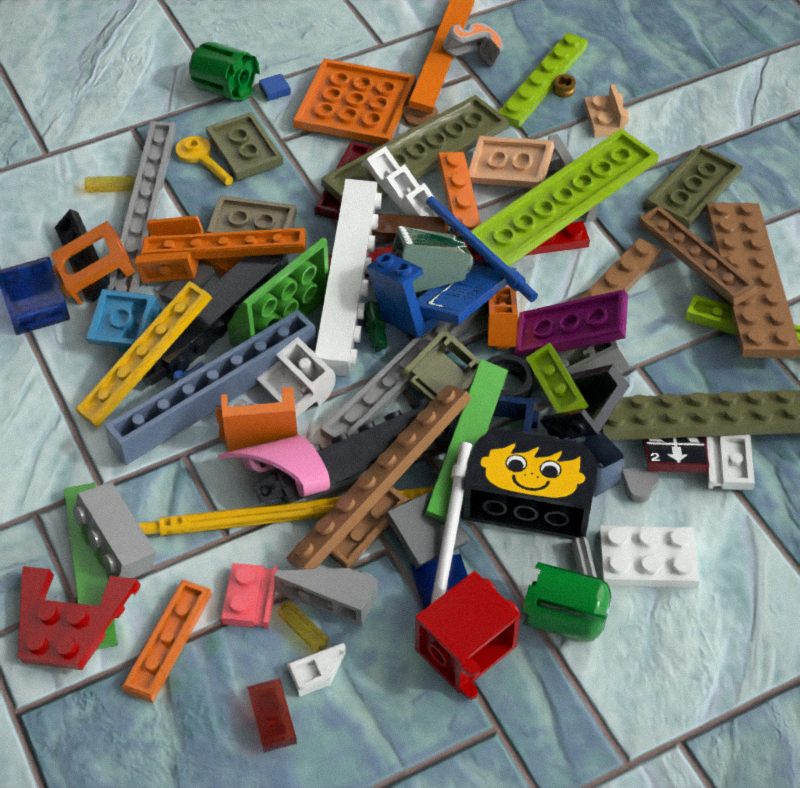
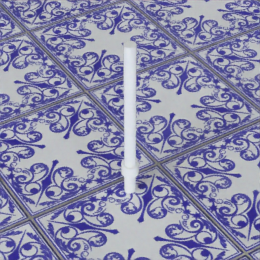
M468 442L460 443L457 463L452 468L451 479L453 480L431 604L446 593L472 444Z

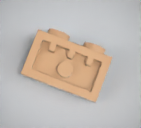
M615 84L610 85L609 95L584 97V108L594 138L607 137L619 129L624 130L625 124H628L629 116L627 109L623 108L622 94L618 93Z

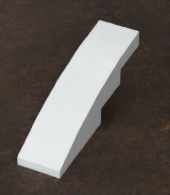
M386 146L363 161L378 184L406 215L439 217L426 205V200L433 196L426 184L419 185L405 164L400 167Z

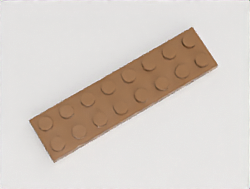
M707 203L705 212L715 252L757 285L758 293L734 306L728 301L741 357L799 358L800 344L759 203Z

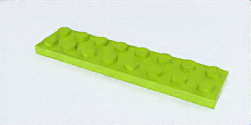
M619 129L471 232L507 266H511L656 164L659 154L623 129Z

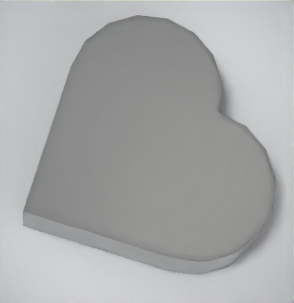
M647 467L622 470L621 474L627 495L632 501L637 503H643L650 498L651 491L657 488L660 479L658 471H647Z

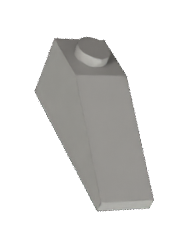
M618 340L567 350L558 354L570 376L572 373L614 364L620 373L631 369L625 351Z
M350 568L277 570L274 574L277 593L361 627L379 596L378 579H375L367 572H358Z

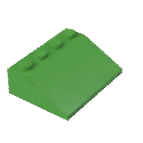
M322 237L241 303L227 325L229 342L233 347L238 346L296 310H299L307 317L324 303L329 276L327 239Z

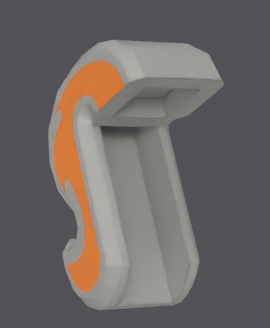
M473 22L468 24L466 30H463L460 25L452 26L443 42V48L452 56L479 50L481 57L489 66H493L504 50V43L493 28L484 23Z

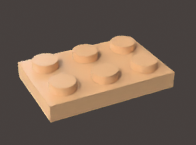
M479 136L468 170L471 183L527 188L536 187L545 181L554 151L553 140Z

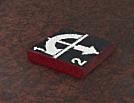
M704 437L643 439L647 471L708 473L710 464Z

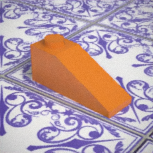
M508 286L502 288L488 300L487 344L496 349L516 347L517 296L516 291Z

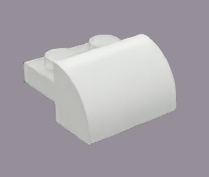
M297 337L276 354L279 361L257 378L259 384L276 402H282L281 388L293 387L296 418L314 403L321 406L331 394L336 382L334 371Z

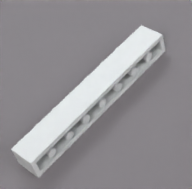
M345 179L315 351V354L334 371L336 376L349 377L351 366H356L358 349H354V343H360L361 326L357 324L358 319L364 318L365 303L361 302L362 296L367 297L369 281L365 280V274L369 273L366 266L372 263V258L368 257L369 252H374L375 236H372V230L377 231L379 214H375L376 209H381L382 193H377V182Z

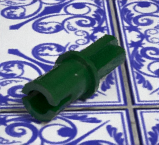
M369 301L365 303L364 315L366 323L364 329L369 334L371 348L375 349L376 352H381L382 349H386L388 346L385 334L387 326L385 320L382 319L378 302Z

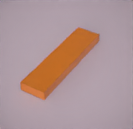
M183 579L181 580L122 685L123 692L151 703L155 701L211 598V589Z

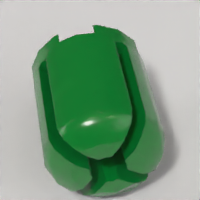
M216 42L201 44L192 53L189 62L190 79L196 87L232 100L244 101L249 98L255 91L252 88L255 75H260L259 62L255 56Z
M537 562L535 568L541 571L538 574L537 581H533L532 585L529 584L523 613L528 614L529 617L523 621L522 625L583 642L594 641L604 630L608 616L606 612L611 603L612 597L609 585L600 578Z

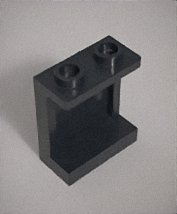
M614 364L571 374L573 381L589 407L543 416L540 422L551 437L560 439L569 437L570 440L597 435L630 386Z

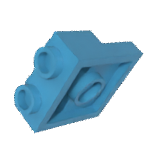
M102 289L86 339L90 344L113 346L119 352L125 353L158 317L163 308L160 306L155 295Z

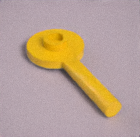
M189 136L177 143L176 155L181 161L186 163L201 162L225 185L229 186L233 183L234 178L209 157L211 154V144L206 138Z

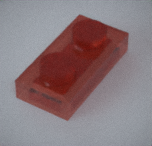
M280 678L247 686L263 752L297 744L295 730Z

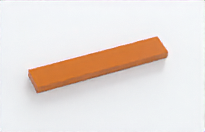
M290 228L150 236L143 238L141 255L189 251L192 259L304 253L306 251V229Z

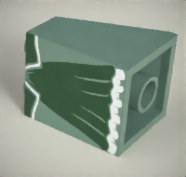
M397 226L391 254L423 269V275L412 283L415 293L465 280L467 271H470L472 268L473 256L460 236Z

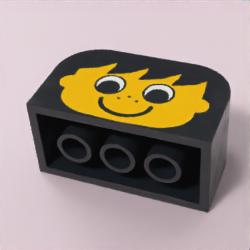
M510 430L488 432L477 440L472 451L465 482L463 520L568 539L586 538L597 474L596 459L588 448L574 441Z

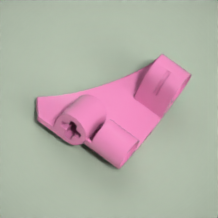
M295 435L218 455L219 459L241 457L244 467L251 472H266L273 466L284 471L294 478L297 491L301 497L330 489L328 471L313 445L302 435Z

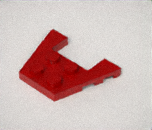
M24 566L21 583L18 658L23 663L83 670L107 636L105 634L106 629L114 618L119 619L125 610L123 605L131 594L136 595L141 584L135 578L110 576L99 606L45 600L54 574L50 569Z

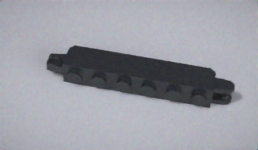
M287 254L245 256L206 291L210 294L212 300L141 380L153 386L165 377L173 381L174 372L177 370L185 372L191 363L199 356L204 355L215 341L226 334L228 330L227 325L241 303L288 265Z
M425 398L411 404V411L404 414L397 410L384 416L385 422L376 426L374 421L366 423L357 428L358 434L348 437L347 432L330 439L332 445L323 449L320 444L313 446L328 471L330 486L367 471L378 459L379 455L385 452L397 439L398 435L428 406L427 399ZM448 425L435 440L446 435L450 426ZM278 468L274 469L269 477L253 486L260 503L279 498L283 502L291 503L305 498L299 495L294 478Z

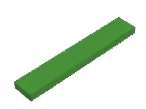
M483 359L478 363L468 391L472 400L460 413L424 515L446 523L453 485L451 473L453 465L457 463L460 443L468 442L472 444V456L475 443L488 431L508 370Z
M94 482L64 488L78 604L99 606L109 576L103 566L101 555L97 549L91 547L87 532L82 525L76 522L73 514L78 493L95 488ZM115 619L106 629L105 634L107 636L97 650L118 645Z

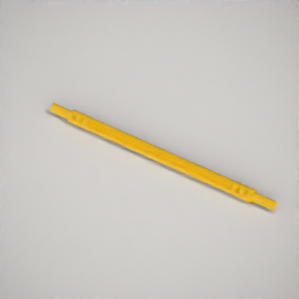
M434 486L398 491L411 501L433 491ZM341 497L159 517V521L138 524L145 535L160 533L161 536L321 518L332 509Z

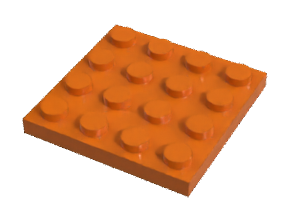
M324 58L293 119V127L383 145L392 140L404 109L416 85V75Z

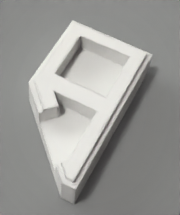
M344 643L287 664V670L299 697L331 685L346 653Z

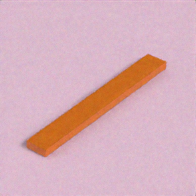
M450 0L410 98L409 108L432 114L454 56L444 50L443 42L452 26L460 25L463 30L465 29L475 0Z

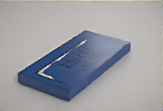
M473 259L472 268L470 271H467L465 280L429 289L417 299L423 317L459 325L507 285L506 279L488 262Z

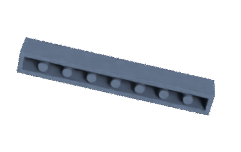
M296 310L104 425L110 448L125 465H128L216 411V406H221V394H227L229 403L258 385L257 378L279 361L276 354L297 337L312 351L315 350V325L299 310Z

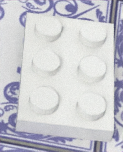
M600 526L599 541L602 579L609 586L698 588L700 577L694 528Z

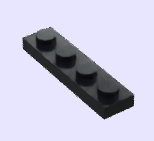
M69 209L54 227L62 246L87 233L79 213L72 209ZM93 244L71 256L68 260L74 273H77L98 261L99 257ZM107 275L82 289L85 299L95 302L100 296L101 290L106 289L110 284Z

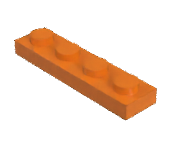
M439 152L437 161L448 209L462 224L472 231L481 224L465 154L464 152Z

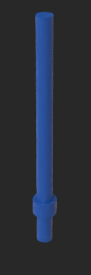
M430 196L426 200V205L506 279V284L514 291H519L529 302H534L537 299L538 293L526 283V279L518 271H513L435 197Z

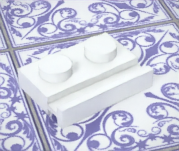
M750 435L705 437L710 464L707 473L708 489H713V486H722V489L753 490L755 481Z

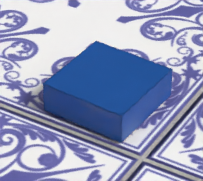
M282 74L259 80V87L268 101L291 94V88Z

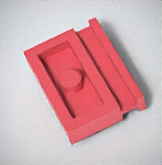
M232 563L221 616L222 625L253 628L257 625L264 626V629H269L276 591L274 574L278 567L267 569L261 565Z

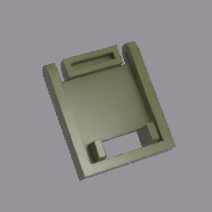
M443 329L401 372L400 376L405 379L411 374L413 378L409 381V384L431 402L447 384L466 390L472 383L480 360L446 329ZM446 348L468 365L464 371L443 353Z

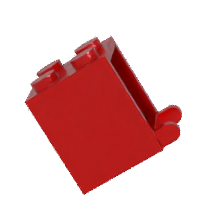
M474 570L415 616V650L459 694L462 693L467 699L473 700L478 696V688L473 682L517 647L520 611L514 602L509 599L505 600L497 592L494 584L489 579L482 578Z

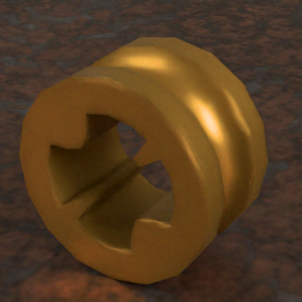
M568 74L556 76L553 87L554 94L563 98L572 96L575 93V78Z

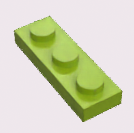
M551 343L546 344L526 357L557 414L589 407Z

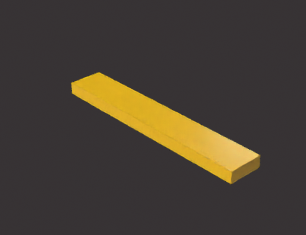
M189 281L75 408V411L98 428L212 300L210 294Z

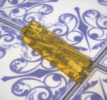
M133 175L86 177L84 185L88 193L133 191L136 179Z
M287 600L278 607L280 618L315 653L329 646L328 637L292 601Z

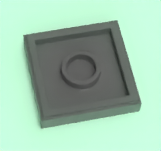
M432 491L389 510L385 514L387 521L416 569L438 559L440 555L445 523L424 515ZM459 522L453 551L470 541Z

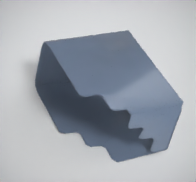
M599 433L586 436L585 442L584 440L578 442L592 452L597 462L593 496L597 497L619 484L624 455L604 433H602V436Z

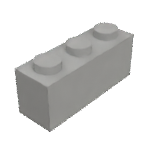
M113 482L78 493L76 506L73 508L74 518L87 532L91 547L97 549L101 555L106 572L111 573L113 576L134 578L150 572L155 560L156 551Z

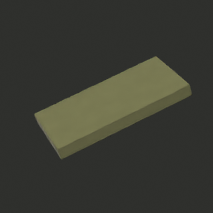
M698 145L644 200L643 207L651 211L660 206L689 229L705 212L707 203H714L741 174L743 166Z

